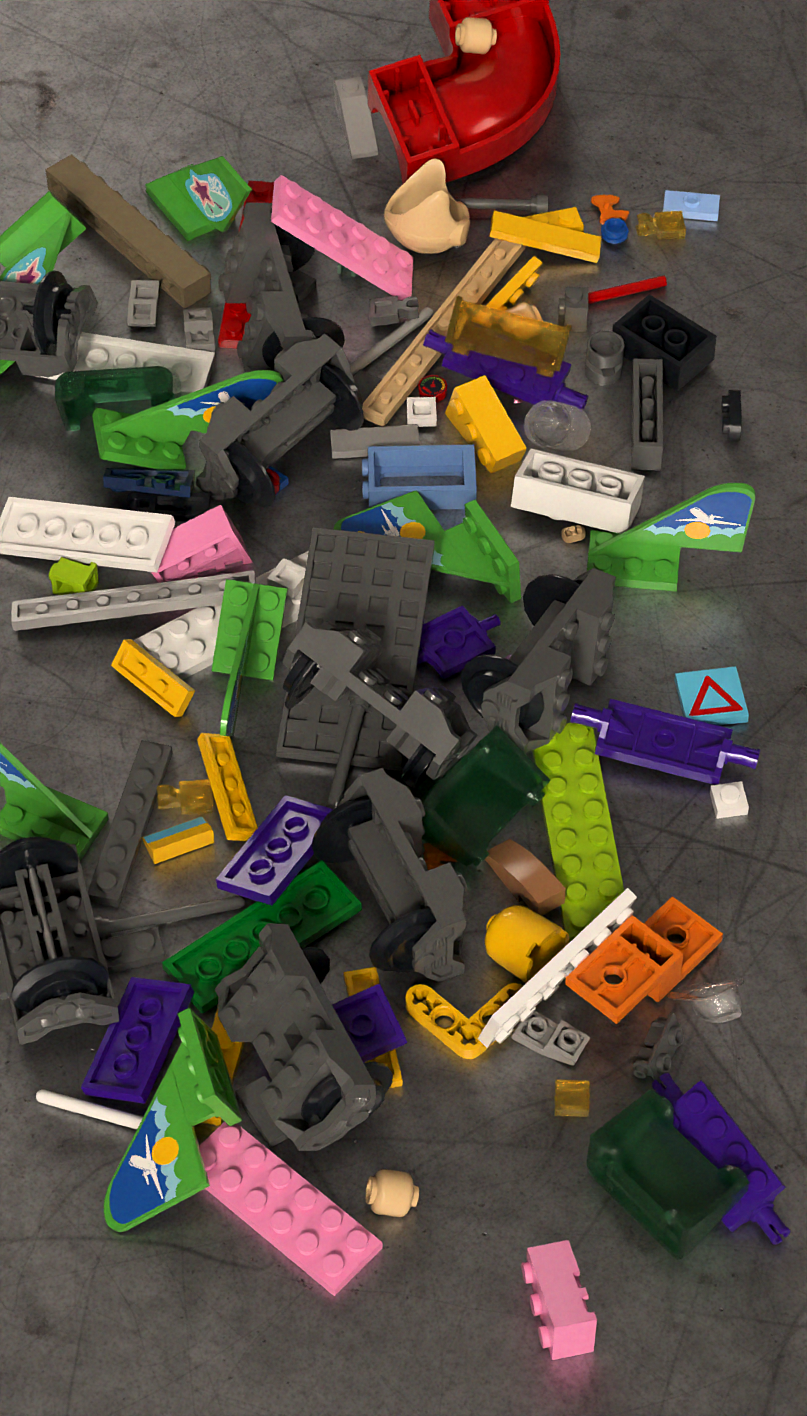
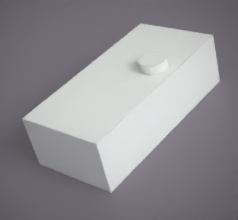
M530 449L515 475L511 507L549 516L554 520H566L622 534L630 529L640 508L645 476Z

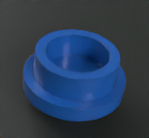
M610 218L601 227V237L606 242L617 244L624 242L628 238V227L619 218Z

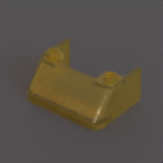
M457 296L445 342L453 346L452 352L467 356L469 351L537 368L536 374L553 378L554 373L560 374L573 329L572 325L569 324L563 327L467 302L463 297Z

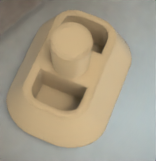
M582 524L565 526L561 532L562 539L566 543L581 541L586 536L585 528Z

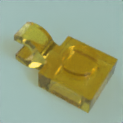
M682 211L654 212V218L648 213L637 214L639 225H636L635 228L638 236L656 234L658 240L685 239L686 228Z
M209 780L179 781V789L171 785L157 786L158 809L180 807L181 815L213 813L212 788Z

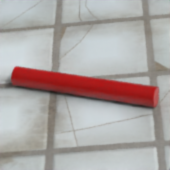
M663 275L589 292L588 304L667 286V280Z

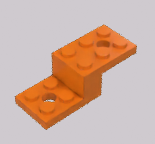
M672 896L645 923L631 915L566 977L565 985L617 1024L646 995L659 1003L722 942L723 933ZM678 934L685 940L677 944L670 942L667 937ZM608 975H618L621 977L622 982L615 985L609 984L604 978Z

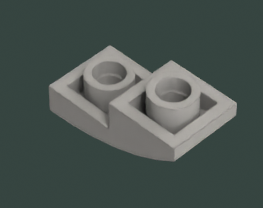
M536 1011L524 1022L521 1021L511 1037L513 1040L537 1053L573 1066L590 1039L588 1035L567 1022L561 1020L559 1024H556Z

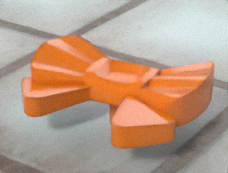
M609 194L596 195L591 198V203L597 206L601 213L600 224L604 225L610 218H619L626 221L629 211L614 210L612 205L619 203V197Z
M438 843L423 844L425 850L424 860L428 870L444 865L440 861L458 862L459 860L457 853L452 850L447 852V848Z

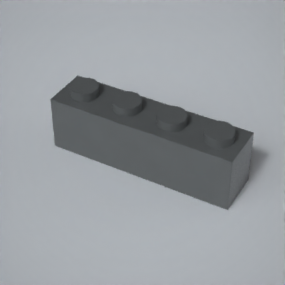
M633 359L631 380V470L661 471L663 454L662 360Z

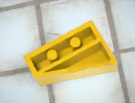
M484 375L455 387L445 415L468 445H474L475 454L478 456L481 464L492 474L520 462L527 448L487 377Z

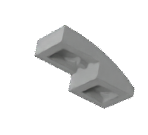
M131 280L127 326L156 327L160 295L159 280Z
M211 307L184 309L186 348L216 353Z

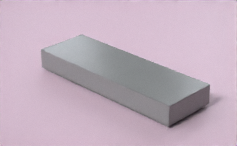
M417 424L359 428L353 431L346 429L330 430L332 459L368 457V447L420 446Z

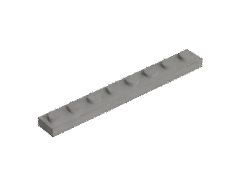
M255 571L12 601L11 623L13 631L221 605L226 579L256 584Z

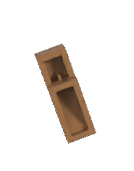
M508 839L483 853V858L518 902L523 900L534 912L542 916L565 903L566 888L539 859L517 842Z

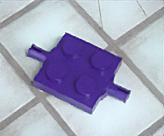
M462 605L423 624L418 665L425 661L428 662L444 680L462 671L465 664L474 657L496 654V646L487 636L486 631L501 625L497 614H493L480 621L471 616Z

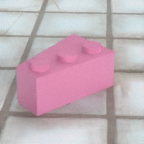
M219 505L174 528L157 573H151L157 582L160 583L198 578V573L214 568L218 573L226 570L225 565L242 561L244 565L253 562L242 536L222 505Z
M569 1240L527 1248L526 1262L521 1263L525 1284L531 1283L534 1294H530V1304L533 1315H540L542 1326L538 1327L542 1348L548 1347L551 1360L594 1352L597 1318L595 1312H588L585 1300L589 1299L586 1287H581L578 1277L580 1270Z

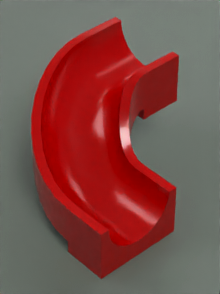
M430 0L429 20L445 57L423 62L421 55H417L368 71V107L371 114L379 111L385 121L397 154L402 185L427 161L435 158L439 159L445 167L446 183L473 174L511 155L537 133L552 109L560 66V42L556 23L549 7V0ZM465 18L488 19L492 24V29H496V43L491 45L486 54L465 53L459 45H456V27Z

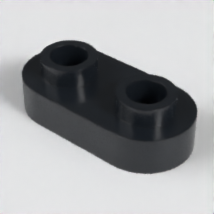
M728 390V395H722L721 411L722 413H727V417H723L722 434H727L728 440L740 441L742 426L741 390Z

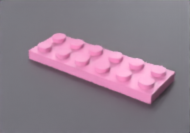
M282 175L274 181L272 223L390 295L397 296L400 301L407 297H412L413 256L390 243L386 238L369 230L363 224L348 217L341 210L324 202L320 197L303 189L296 182L290 181Z
M224 1122L199 1145L210 1184L205 1189L333 1296L382 1249V1241L238 1124L229 1126Z

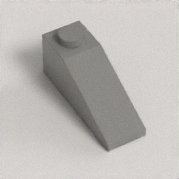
M361 77L335 80V107L351 158L357 159L378 155L367 94Z

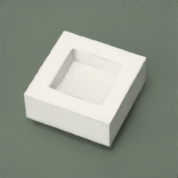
M407 397V425L417 424L418 427L437 426L436 397Z
M283 558L268 576L267 585L287 588V595L294 598L303 587L306 568Z
M742 781L710 785V797L716 819L748 814L749 806Z

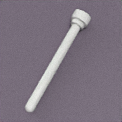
M44 1089L36 1093V1099L40 1103L133 1129H138L143 1119L142 1116Z

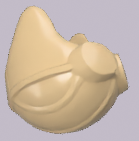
M436 158L427 161L396 190L384 211V221L392 235L404 247L417 253L436 254L447 251L453 246H462L466 242L471 222L468 209L461 201H455L448 192L445 167Z

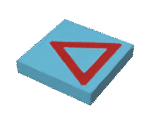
M736 666L675 673L674 681L683 717L717 726L748 722L749 713Z

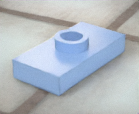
M665 190L663 216L718 221L720 195Z

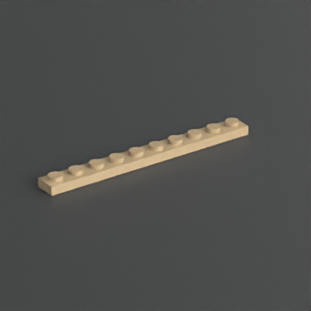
M497 238L492 241L364 401L362 407L364 419L381 427L386 426L419 384L420 380L442 355L440 352L423 346L429 330L432 329L451 339L456 337L465 322L472 317L525 250V245Z

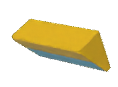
M203 816L144 836L142 840L153 863L157 864L214 843V833L209 823Z

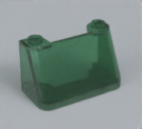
M162 366L71 371L60 375L55 382V401L66 431L80 430V423L87 415L92 416L94 413L95 403L151 400L152 408L181 397L179 374L172 368Z
M496 726L469 749L447 774L420 799L425 810V816L422 817L425 835L422 836V839L466 867L471 863L477 867L490 854L486 850L490 845L489 842L528 803L532 807L536 805L546 795L542 789L551 780Z
M650 1089L590 1135L586 1163L595 1181L669 1254L681 1260L695 1249L747 1193L750 1182L745 1173L737 1166L733 1167L727 1164L720 1169L715 1167L673 1126L674 1108L670 1101L663 1096L660 1097L653 1089Z

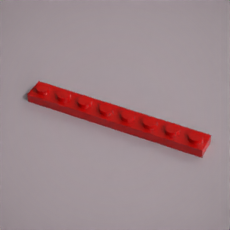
M248 181V186L252 190L244 202L243 210L246 203L273 202L274 182ZM242 212V218H241L240 228H241V225H242L243 220H244L243 212ZM225 301L218 337V346L220 348L237 349V344L244 335L245 324L249 322L251 314L247 312L246 303H226Z

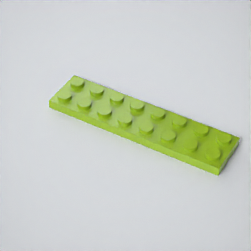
M566 723L563 731L560 734L556 733L548 744L532 750L554 876L566 888L565 903L560 906L563 929L569 934V942L624 892L599 756L595 754L596 740L593 727L577 723Z

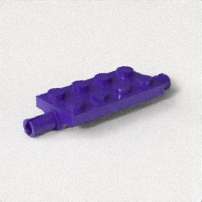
M466 321L457 337L453 339L439 334L432 329L429 330L425 337L424 347L445 355L442 362L443 367L471 379H477L485 375L493 388L542 409L548 410L552 403L555 405L561 403L582 413L583 408L587 404L588 395L565 387L566 384L564 382L570 373L572 364L477 324Z
M610 699L608 708H603V710L575 703L570 723L598 729L597 732H600L595 749L596 755L714 785L719 784L724 764L727 765L728 762L756 769L760 749L756 750L733 744V740H730L733 729Z
M669 1073L659 1076L664 1085L655 1080L652 1083V1088L656 1090L668 1108L649 1123L650 1127L730 1231L734 1232L743 1223L748 1221L757 1222L773 1245L782 1242L783 1239L779 1234H783L786 1238L791 1231L773 1210V1201L786 1188L784 1183L705 1082L700 1080L684 1094Z

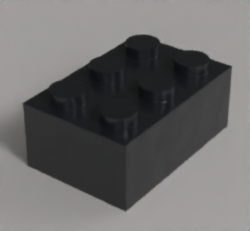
M650 294L613 324L612 332L617 333L624 340V358L632 363L633 359L662 360L663 382L676 391H679L714 360L717 336Z

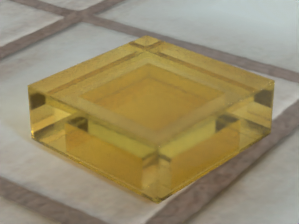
M555 1079L554 1115L589 1117L590 1081Z

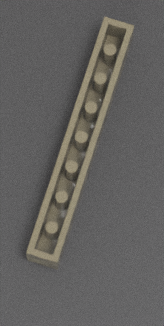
M71 154L46 169L48 190L151 280H159L160 288L184 309L211 293V274L207 267L195 261L187 250L181 249L171 236L165 235L152 220L145 218L136 206H131L124 200L122 195L109 187L101 176L95 175L86 163L80 162Z

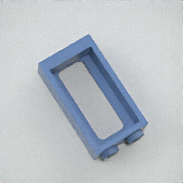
M474 445L368 447V459H362V477L368 476V481H363V499H369V508L417 490L430 510L465 509L466 503L476 500L477 485ZM460 476L463 479V485L380 487V480L383 477Z

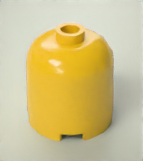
M521 905L509 906L498 914L493 915L486 925L487 931L484 940L487 954L497 964L525 984L570 943L569 934L559 925Z

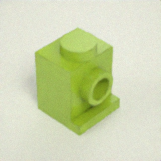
M61 557L58 563L52 565L49 572L53 594L66 595L94 591L99 584L97 564L91 562L89 566H86L81 562Z

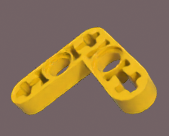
M518 983L508 984L469 1019L432 988L422 984L414 985L408 989L405 996V1007L410 1016L458 1056L465 1059H473L480 1056L487 1049L478 1040L479 1035L486 1026L483 1019L488 1015H493L509 1000V997L516 994L524 985ZM416 998L421 1001L425 998L426 1005L421 1002L416 1005L414 1004V999ZM440 1016H449L454 1020V1023L444 1028L438 1026L435 1020ZM463 1038L468 1041L475 1039V1045L472 1043L464 1045Z

